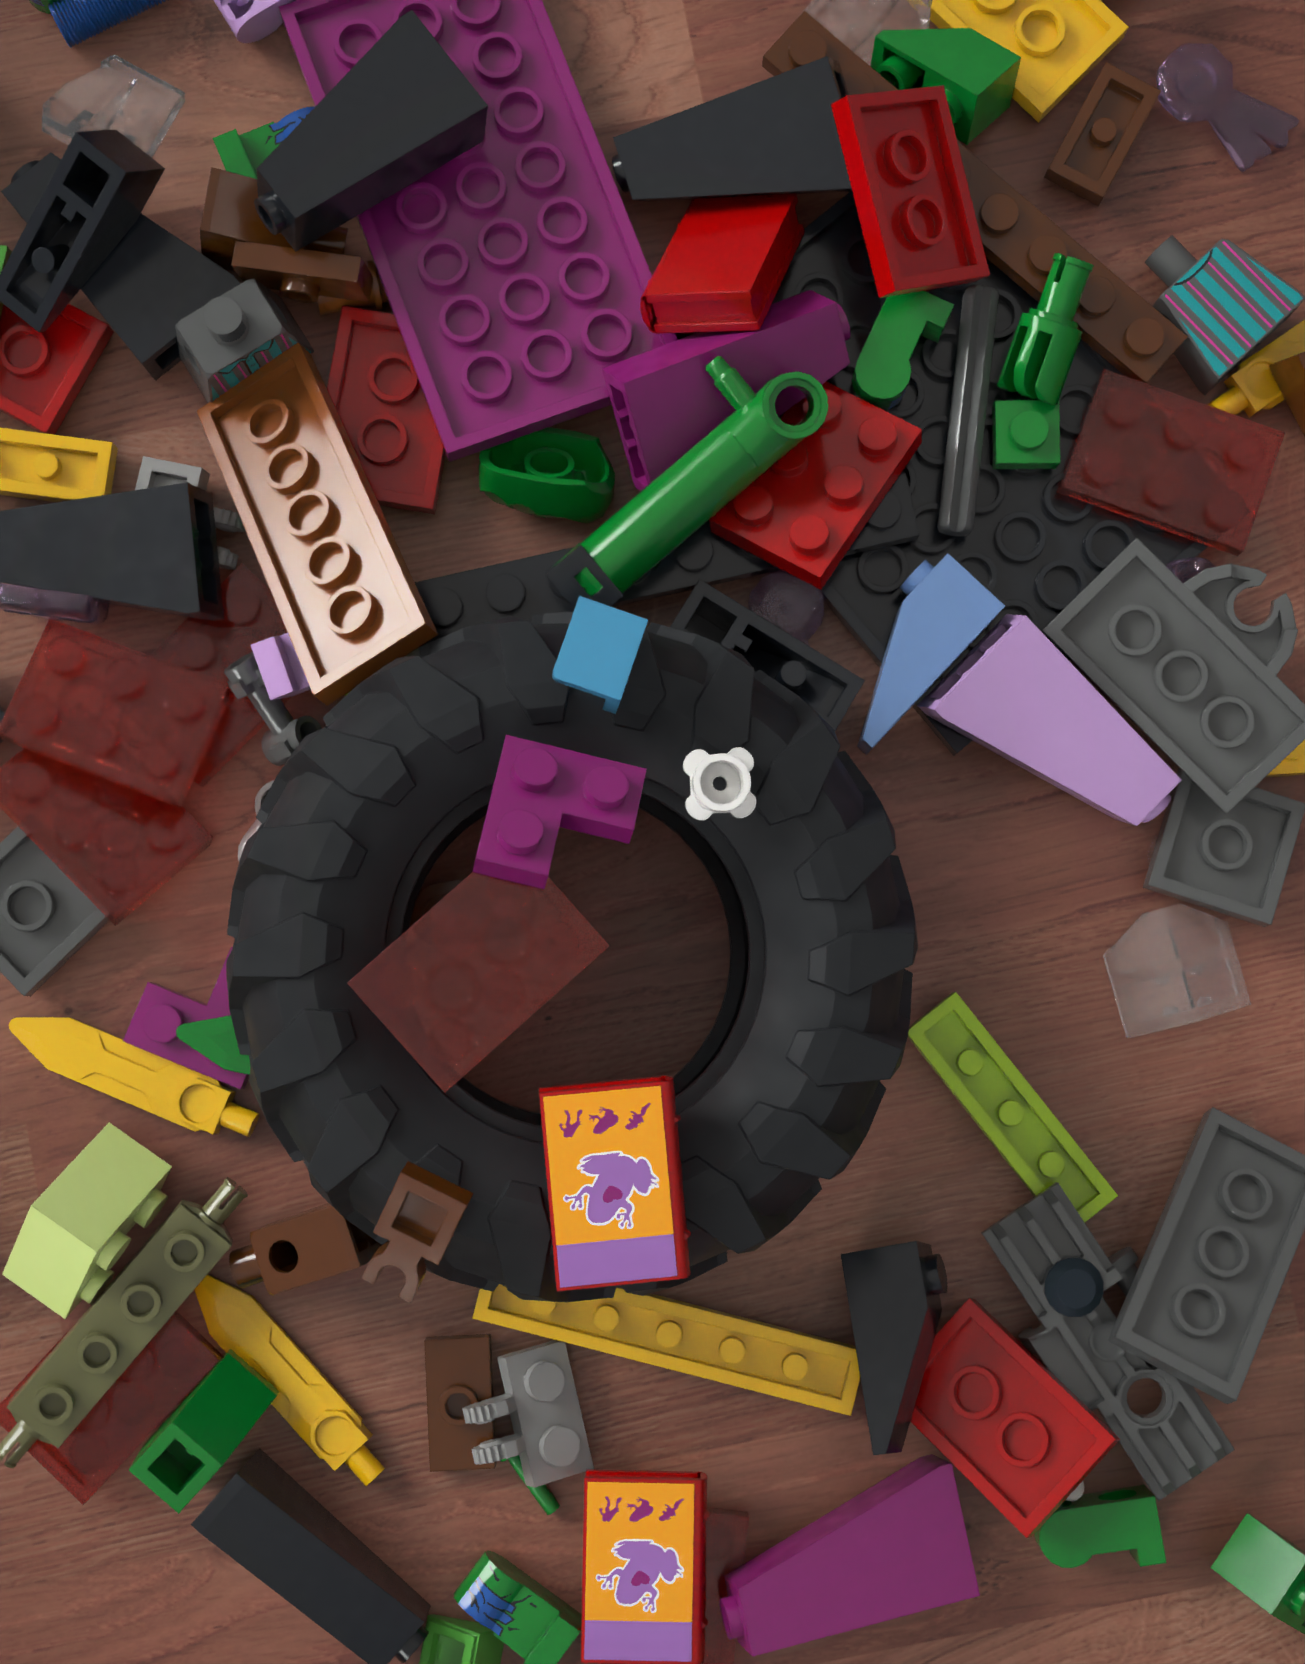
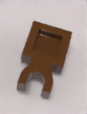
M408 1161L400 1172L373 1231L374 1234L389 1242L377 1249L369 1261L362 1279L375 1284L384 1266H396L403 1271L406 1282L398 1297L411 1303L425 1277L426 1264L424 1258L439 1265L474 1193Z

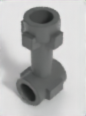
M253 651L240 657L223 671L229 680L227 683L236 698L240 699L248 696L270 729L264 733L261 744L265 757L272 764L277 766L285 765L305 736L322 729L321 725L313 717L302 716L293 719L281 699L270 700Z

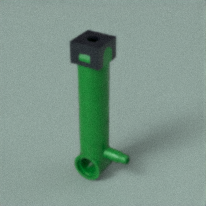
M722 356L715 357L706 365V371L714 380L716 388L735 411L583 542L578 543L545 571L546 577L574 609L579 596L610 607L624 596L623 593L798 443L820 428L828 412V398L822 384L809 374L799 371L780 374L767 381L755 393L734 367H730ZM786 387L799 389L804 393L808 401L806 416L800 423L793 426L779 419L775 410L776 398Z

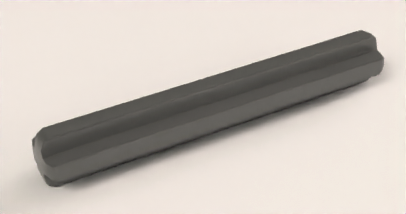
M974 285L967 287L962 300L937 526L940 533L950 536H968L974 528L999 300L998 291L988 286Z

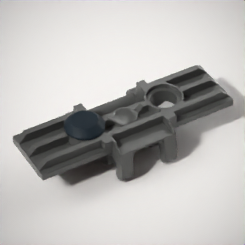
M1056 1182L981 1232L1042 1324L1034 1329L1032 1327L1026 1328L1018 1334V1338L1033 1355H1039L1048 1370L1091 1411L1098 1409L1109 1428L1120 1438L1119 1443L1158 1501L1235 1450L1193 1386L1108 1342L1117 1318L1103 1299V1291L1117 1283L1124 1295L1127 1296L1138 1270L1135 1265L1138 1256L1130 1246L1107 1257L1059 1183ZM1142 1378L1155 1380L1162 1391V1399L1159 1406L1149 1414L1134 1413L1130 1410L1127 1403V1393L1130 1386Z

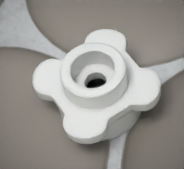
M735 747L727 754L718 753L714 755H709L702 749H696L685 757L683 770L690 777L691 795L685 801V808L692 818L702 821L715 813H731L736 818H744L753 812L756 807V797L750 792L751 777L749 772L754 767V759L746 749ZM716 777L725 779L726 787L724 790L718 791L713 787V780Z

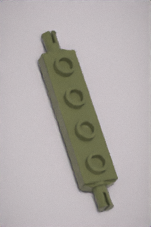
M228 1177L203 1207L200 1204L182 1199L10 1399L6 1408L10 1410L17 1424L0 1443V1461L17 1442L19 1443L8 1454L4 1462L6 1467L14 1469L20 1459L38 1439L59 1448L229 1250L233 1239L223 1223L242 1200L248 1196L247 1192L240 1185L224 1204H222L236 1186V1182Z

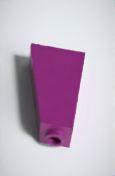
M808 290L771 304L760 330L697 332L602 368L634 486L642 491L735 411L716 388L714 380L706 371V365L715 357L722 356L730 367H734L755 393L767 381L780 374L799 371L813 376L823 384L849 365L850 360L845 341L850 339V326L842 307L837 302L812 290ZM794 387L784 388L778 394L775 402V410L778 417L805 398L804 393Z
M933 1454L920 1457L726 1574L724 1578L728 1597L721 1598L719 1605L728 1638L730 1640L737 1638L738 1643L753 1657L980 1596L952 1463Z

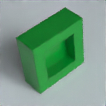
M1041 400L994 402L992 406L993 469H1056L1061 463L1059 402L1057 405H1050Z

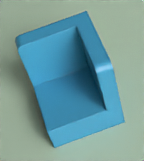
M579 596L553 669V680L604 698L605 702L602 710L616 714L648 619Z

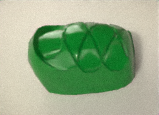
M547 427L480 451L478 468L480 492H484L492 501L529 515L534 514L535 517L567 518L588 524L602 518L614 498L615 472L600 443L599 437L572 430Z

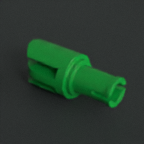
M1054 253L1053 263L1037 309L1030 308L1029 313L1021 314L997 384L1002 390L1018 392L1021 396L1031 399L1038 398L1050 405H1057L1083 333L1077 329L1079 324L1073 320L1089 274L1094 265L1070 256L1066 258L1063 254Z

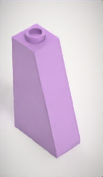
M1006 614L917 705L931 718L1111 818L1138 826L1141 822L1145 823L1157 817L1170 803L1171 796L1169 793L1181 781L1177 774L1026 615Z

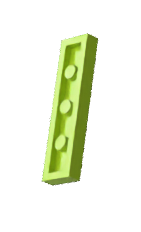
M952 992L909 1026L908 1038L1034 1197L1056 1182L1059 1183L1084 1223L1118 1197L1117 1193L957 992Z

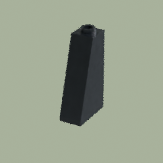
M413 10L402 15L257 168L258 198L254 200L256 211L265 227L274 235L281 232L296 252L483 142L488 105Z
M826 56L613 137L618 154L612 157V165L621 189L625 193L630 191L632 200L647 202L793 193L852 192L831 108L832 103L849 95L840 63Z
M51 152L40 161L34 160L19 168L13 175L11 184L1 191L26 223H28L61 161L60 158ZM141 213L135 224L83 285L81 290L156 381L181 361L175 325L184 317L206 305L210 300L238 286L240 282L233 274Z
M186 482L0 511V585L8 588L210 621L223 620L224 610L212 493Z
M260 1448L191 1524L205 1538L368 1664H388L394 1656L403 1664L429 1634V1631L422 1625L426 1620L431 1605Z

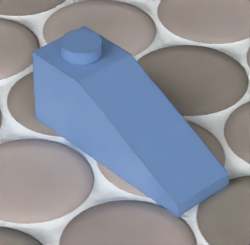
M948 553L935 567L927 560H924L900 586V589L908 596L903 600L896 613L857 745L866 755L1005 607L1001 601Z

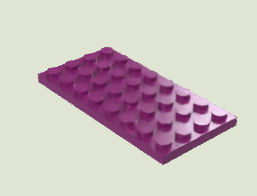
M297 0L279 6L283 24L314 106L318 105L402 15L413 10L488 105L483 142L357 215L358 222L449 462L612 405L602 368L678 340L675 333H652L643 321L640 311V299L652 274L542 0Z

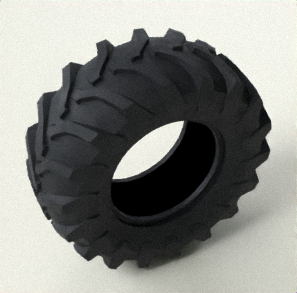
M574 611L533 614L532 622L527 619L507 616L462 628L419 647L420 657L396 658L350 691L323 717L326 727L305 736L276 776L256 816L262 824L257 832L246 841L240 857L232 888L227 935L235 938L232 951L226 961L229 1009L240 1054L249 1055L251 1067L249 1082L269 1126L294 1162L304 1161L309 1172L311 1185L346 1220L383 1245L388 1240L374 1234L373 1231L400 1172L408 1161L474 1193L441 1262L437 1265L424 1258L426 1270L447 1280L492 1292L501 1284L521 1300L575 1302L613 1298L616 1287L623 1288L626 1293L641 1296L688 1282L728 1262V1250H733L737 1254L755 1251L788 1226L822 1190L819 1178L830 1180L845 1170L865 1139L886 1091L885 1086L880 1080L891 1079L901 1065L910 1025L913 973L905 968L913 965L918 950L916 921L911 896L899 856L891 855L896 849L895 830L881 801L846 751L838 752L841 746L834 729L811 706L763 671L758 670L754 673V668L742 654L700 635L651 622L649 627L647 628L646 626L616 714L602 710L605 702L604 698L558 683L552 678L553 669ZM506 735L646 768L639 809L663 822L694 851L715 884L724 908L730 942V968L722 1006L702 1046L691 1060L673 1077L676 1113L681 1117L677 1124L686 1226L691 1232V1236L688 1238L691 1275L685 1279L557 1291L541 1113L514 1107L480 1090L459 1074L443 1057L431 1040L414 1003L409 983L407 946L411 917L417 897L426 877L448 846L468 827L486 816ZM735 747L746 749L754 759V767L749 772L751 777L750 792L756 797V807L753 812L744 818H736L731 813H715L702 821L692 818L685 808V801L691 795L690 777L683 770L685 757L696 749H702L709 755L727 754ZM716 777L713 780V787L718 791L724 790L726 787L725 779Z

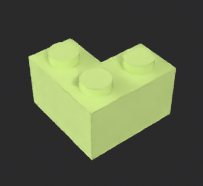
M109 1122L31 1205L2 1275L64 1319L69 1316L82 1300L92 1305L112 1280L115 1272L111 1268L124 1253L131 1241V1238L126 1234L136 1223L146 1228L167 1201L168 1196L161 1189L172 1166Z

